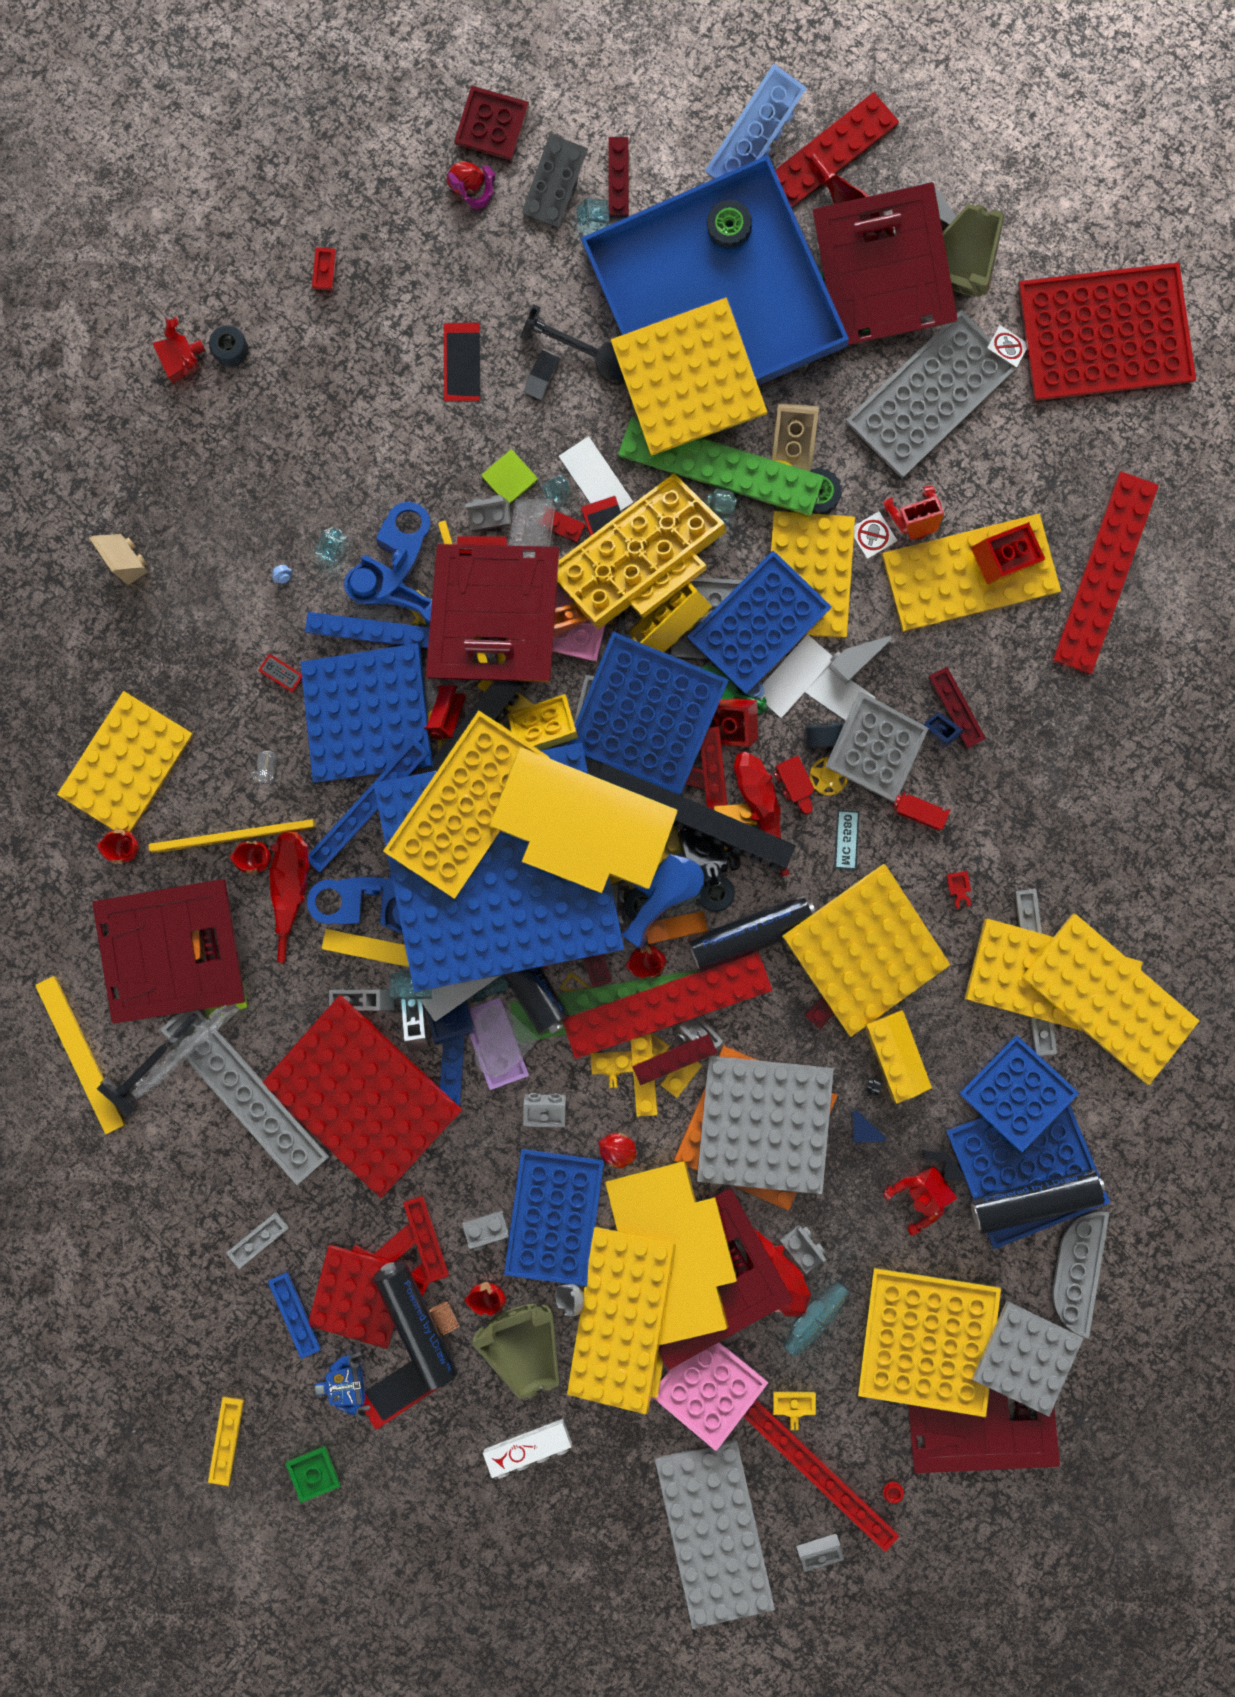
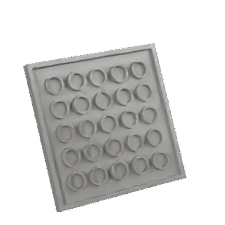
M709 1056L697 1182L823 1194L834 1068Z

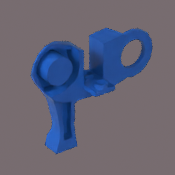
M402 502L395 505L389 511L387 519L384 520L376 537L377 546L393 554L391 559L393 570L364 555L361 557V563L351 569L345 577L344 589L347 595L358 604H393L415 611L422 616L424 622L430 627L432 600L404 584L418 561L423 539L428 535L431 527L430 516L425 508L413 502ZM410 511L418 514L422 524L417 532L405 534L398 530L396 520L400 514Z
M669 854L654 875L649 889L632 884L649 898L622 936L637 947L643 948L646 941V932L659 916L670 907L687 901L700 893L704 885V873L700 865L691 859Z
M391 875L389 879L357 877L338 881L332 879L322 880L309 891L307 906L311 916L321 923H337L339 925L362 924L364 894L379 896V892H382L380 925L403 934ZM331 888L339 892L342 904L338 912L332 915H325L318 910L316 899L321 891Z

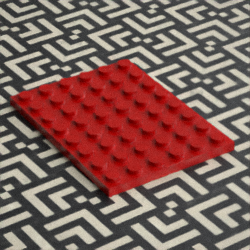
M1179 262L1019 281L1018 289L1034 401L1196 381Z
M342 995L334 1000L263 1081L284 1107L380 1199L462 1111L446 1093Z

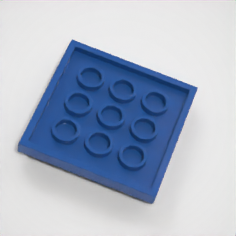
M1017 1035L959 1093L975 1111L1021 1154L1079 1094L1074 1087Z

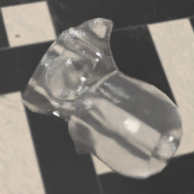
M262 751L258 754L257 771L251 770L249 772L253 781L274 784L273 773L276 771L278 757L274 752Z

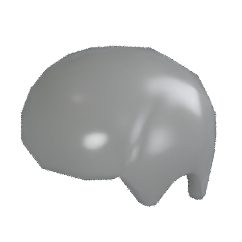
M574 1284L561 1285L556 1289L555 1301L557 1308L566 1311L565 1316L574 1317L579 1315L585 1305L582 1290Z

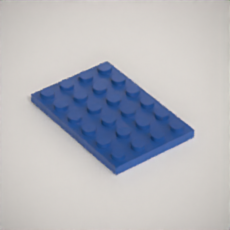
M772 551L687 636V639L746 695L808 633L832 606L776 552Z
M521 1149L504 1275L587 1286L589 1256L596 1224L604 1160Z

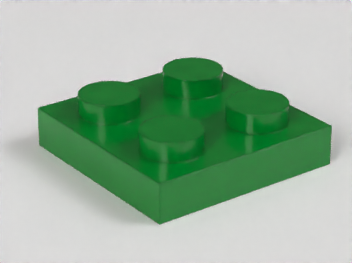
M326 1445L285 1463L300 1503L341 1486Z

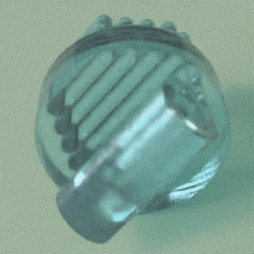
M563 475L551 477L542 484L547 501L559 500L570 491L568 480Z

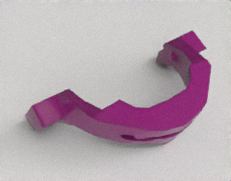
M488 165L482 167L485 177V190L479 199L468 198L463 182L459 181L452 172L448 173V180L452 189H458L464 200L474 209H481L487 206L493 196L492 182L495 181L496 174Z

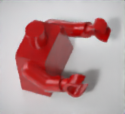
M177 316L173 319L165 318L167 325L164 335L167 339L152 343L172 384L186 375L194 374L200 366L196 355L206 351L201 340L190 344L185 335H181L176 331V326L179 325Z
M932 485L922 487L925 490L922 494L928 499L901 507L900 513L897 507L893 506V497L883 501L886 512H888L900 532L903 534L908 533L909 538L912 540L916 538L923 539L926 535L938 531L944 516L941 502L935 494V488Z
M935 1165L920 1172L917 1176L905 1177L894 1184V1187L887 1186L883 1197L889 1201L894 1194L910 1188L909 1193L915 1201L914 1208L925 1215L918 1223L909 1224L910 1228H906L911 1236L921 1232V1228L925 1229L935 1223L944 1214V1207L957 1199Z

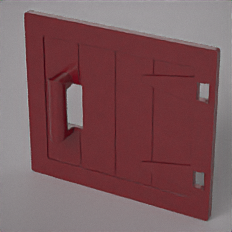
M933 182L813 209L826 288L849 338L848 345L957 322L956 306ZM888 210H892L893 213L860 221V217ZM894 227L896 230V236L864 243V233ZM933 316L934 321L921 324L920 317ZM870 328L872 335L858 337L859 330Z
M437 544L426 677L428 679L550 682L559 547ZM460 550L472 551V556H460ZM523 552H535V558H523ZM475 638H505L507 641L475 640ZM474 653H504L506 663L473 662Z
M225 879L92 902L113 1024L245 1002ZM107 923L108 936H104L102 924ZM214 927H215V929H216V935H217V941H218V947H219V953H220V959H221V960H219V956H218V950H217V944H216V938H215ZM201 930L206 956V961L196 964L191 931ZM118 986L120 999L114 1000L112 987Z
M732 1188L714 1196L718 1204L733 1266L738 1273L736 1282L718 1286L728 1328L663 1344L662 1346L659 1345L658 1352L668 1370L793 1300ZM738 1237L755 1266L751 1270L734 1242V1239Z
M989 1388L986 1417L908 1404L914 1472L917 1474L1060 1466L1055 1407H1053L1050 1417L1037 1411V1419L1030 1420L1028 1406L1015 1400L1017 1420L1010 1421L1008 1397ZM916 1435L924 1436L925 1447H917Z

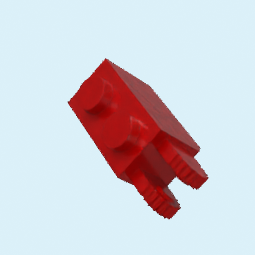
M797 755L774 767L776 771L773 774L777 782H781L784 787L782 793L786 801H790L791 804L796 803L802 814L809 815L813 810L809 796L812 795L814 787Z

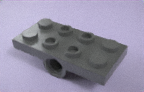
M549 134L522 213L560 228L569 201L576 191L578 176L588 148Z

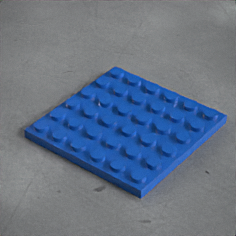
M612 632L575 723L578 738L568 741L567 745L582 743L585 756L681 795L729 679Z
M420 644L301 661L313 783L382 774L413 739H416L430 753L416 769L433 766L430 733L427 729H424L428 724V712Z
M1070 1104L1022 1154L983 1117L945 1131L960 1169L966 1176L965 1181L972 1198L1089 1169H1094L1100 1179ZM1106 1191L1103 1193L1104 1204L1101 1206L1110 1203ZM1101 1206L987 1233L992 1248L997 1249Z

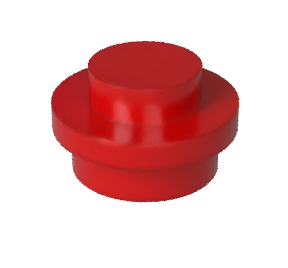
M889 1482L883 1488V1497L891 1504L899 1503L904 1497L903 1487L897 1482Z

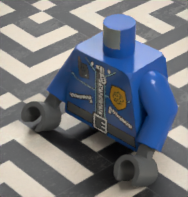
M358 1352L354 1355L340 1357L332 1364L326 1373V1382L315 1383L316 1396L328 1395L329 1404L334 1405L336 1409L357 1416L359 1420H365L370 1418V1416L365 1414V1411L369 1410L370 1406H361L365 1404L366 1397L362 1373L364 1361L358 1360L357 1357L361 1355V1352Z

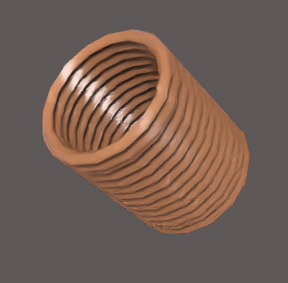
M444 1302L429 1310L441 1336L454 1331L460 1326L448 1302Z

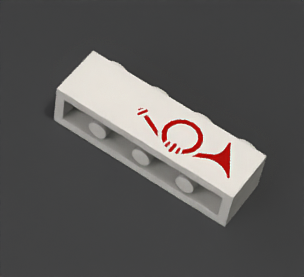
M560 1419L484 1449L483 1455L491 1477L497 1476L500 1479L510 1474L509 1471L514 1469L521 1471L528 1468L529 1464L535 1461L542 1463L547 1461L549 1456L557 1453L559 1456L567 1453L572 1446V1442L564 1420Z

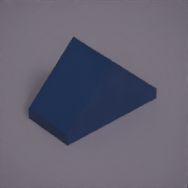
M937 712L923 724L929 728L928 732L943 749L964 732L940 712Z
M856 1109L851 1111L852 1141L854 1143L884 1142L887 1139Z

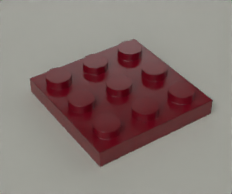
M471 85L455 136V145L512 161L529 108V102Z

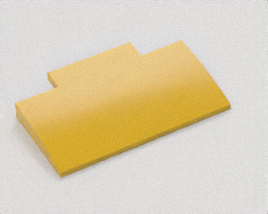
M673 473L559 560L557 584L597 630L629 606L644 618L707 570L706 564L697 554L726 533L725 524Z
M520 747L489 827L529 842L521 862L596 892L602 893L609 874L642 888L649 889L678 810Z
M686 1161L606 1181L618 1232L676 1244L659 1345L727 1329L728 1323L718 1286L736 1282L737 1278L716 1197L696 1202Z

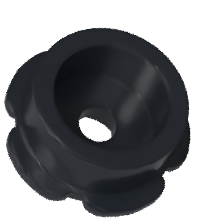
M875 1075L874 1079H869L867 1090L870 1091V1095L879 1094L883 1079L877 1078V1075Z

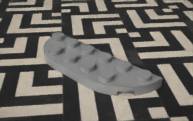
M1095 1211L1081 1215L1066 1228L1059 1245L1053 1281L1052 1300L1059 1319L1074 1333L1089 1338L1108 1225L1109 1212Z

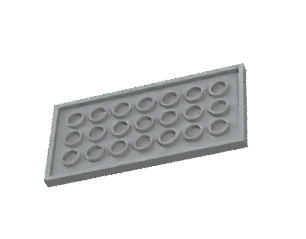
M962 310L957 313V322L943 326L846 419V423L902 479L1018 368V366L1015 367L988 349L991 339Z
M737 1439L723 1442L717 1451L710 1446L655 1458L692 1629L774 1611L775 1607Z

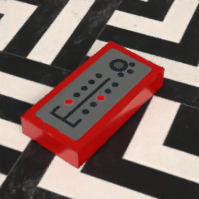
M270 653L258 670L292 693L295 692L302 681L301 673Z

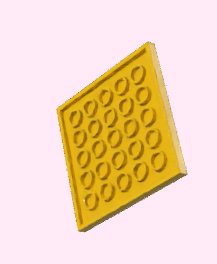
M727 297L611 339L651 456L767 414Z
M885 864L879 866L782 936L850 1037L866 1026L865 1024L877 1019L950 966L945 955Z
M874 1268L858 1396L986 1417L989 1388L972 1380V1377L997 1323L1001 1287Z

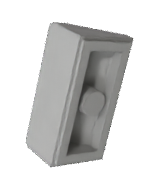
M836 1534L797 1546L804 1572L844 1560Z

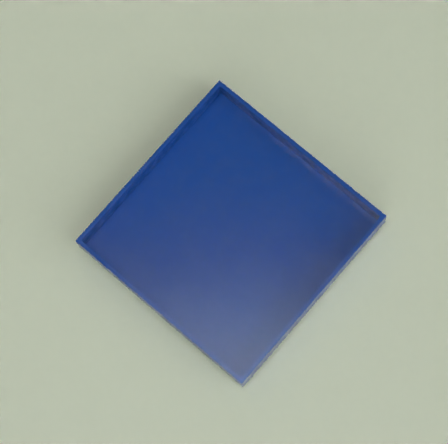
M768 155L581 238L585 253L621 335L727 297L758 386L848 347L849 338ZM736 200L739 203H743L748 208L749 214H751V235H749V239L742 246H738L735 249L718 247L708 235V214L713 209L712 207L721 201ZM730 222V224H725V225H726L727 227H732V226H733V222Z
M582 743L540 750L549 756L550 759L588 774ZM437 771L374 783L386 846ZM500 831L462 890L454 899L388 856L414 992L623 951L624 946L609 876L602 893H599L523 863L521 861L529 842Z

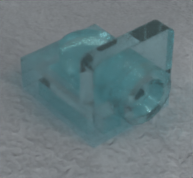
M586 198L577 208L579 224L584 226L588 221L607 223L610 220L608 200Z
M334 527L324 530L314 553L331 562L335 561L342 542L346 541L347 536L343 535L341 530Z

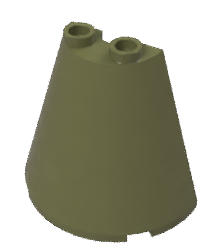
M968 204L943 231L952 289L954 291L975 297H981L982 294L986 295L988 293L1005 216L1001 211L994 210L989 213L982 205L977 204L974 206Z
M536 1303L526 1304L507 1310L489 1320L488 1327L485 1329L481 1327L474 1335L472 1340L473 1346L520 1400L536 1396L537 1391L540 1389L551 1391L559 1386L553 1314L547 1305L543 1304L541 1307H537Z

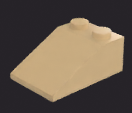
M778 403L772 460L786 461L793 467L811 471L819 412L818 406Z
M121 534L97 535L89 538L110 570L127 585L148 572L145 567L147 562L141 554L137 556L133 550L136 546L130 538L126 539Z

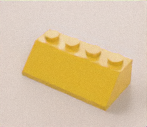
M690 582L646 617L641 618L627 634H631V638L637 642L665 652L670 646L675 645L685 632L690 631L700 618L706 616L712 605Z
M903 1010L865 1024L866 1032L894 1103L913 1098L932 1088Z

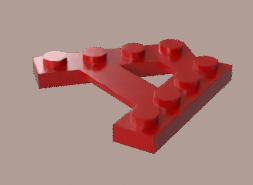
M714 726L708 728L700 747L703 769L693 766L685 783L705 789L706 804L710 809H714V806L728 805L720 727Z
M424 1195L403 1202L409 1223L377 1252L373 1254L357 1245H354L352 1251L388 1262H395L416 1243L422 1263L411 1274L422 1297L429 1283L450 1275Z

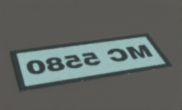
M837 810L834 869L857 870L860 811Z

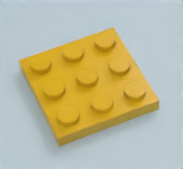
M566 694L507 714L512 733L538 750L551 748L552 746L578 738Z

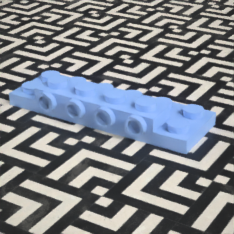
M773 64L704 172L715 179L768 155L772 149L769 147L773 140L777 141L783 132L781 127L785 122H790L795 114L792 110L807 88Z

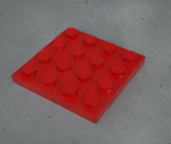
M329 1245L309 1318L310 1326L388 1349L395 1325L372 1278L378 1270L391 1262Z

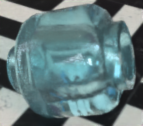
M716 488L713 494L708 495L706 505L710 506V509L717 516L728 517L730 513H734L737 498L734 497L732 491Z

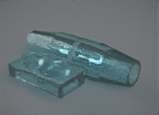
M837 1282L808 1307L807 1312L795 1322L792 1332L783 1345L784 1348L791 1355L797 1357L814 1343L836 1318L850 1292L841 1283Z

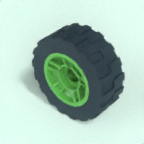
M736 200L721 201L719 204L714 205L708 214V235L718 247L735 249L738 246H742L749 239V235H751V214H749L748 208L743 203H739ZM730 222H733V226H732V227H727V226L725 225V224H730Z
M822 468L811 469L810 472L824 476L821 486L823 491L821 495H818L812 514H828L831 510L835 509L841 498L842 485H840V480L836 477V474L830 472V470Z

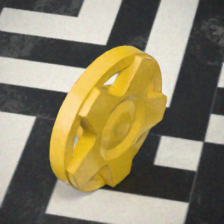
M824 757L813 764L810 769L809 779L814 790L827 796L835 795L844 789L848 779L844 777L843 784L841 785L839 779L843 776L826 768L829 757ZM824 761L822 768L816 767L819 763ZM813 777L818 779L817 785H815ZM830 787L833 792H825V790Z

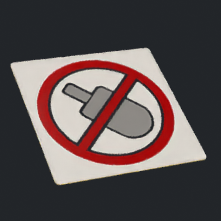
M999 325L988 349L1017 367L1027 346L1024 340Z
M880 512L873 514L854 526V538L867 559L897 542Z

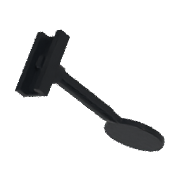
M533 304L520 338L527 341L533 331L539 334L543 333L595 357L597 370L607 380L614 382L624 380L611 342L598 349L545 325V322L538 320L541 307Z
M192 1013L175 1030L167 1042L159 1046L125 1082L117 1086L106 1076L100 1082L97 1090L129 1116L138 1104L128 1095L132 1087L165 1054L167 1048L182 1036L194 1022L197 1014Z

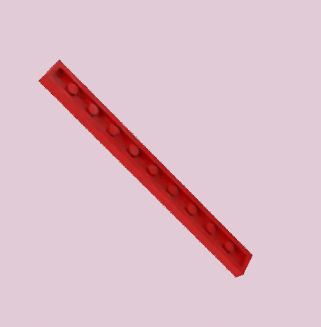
M757 1399L754 1401L743 1417L886 1552L900 1537L899 1534Z

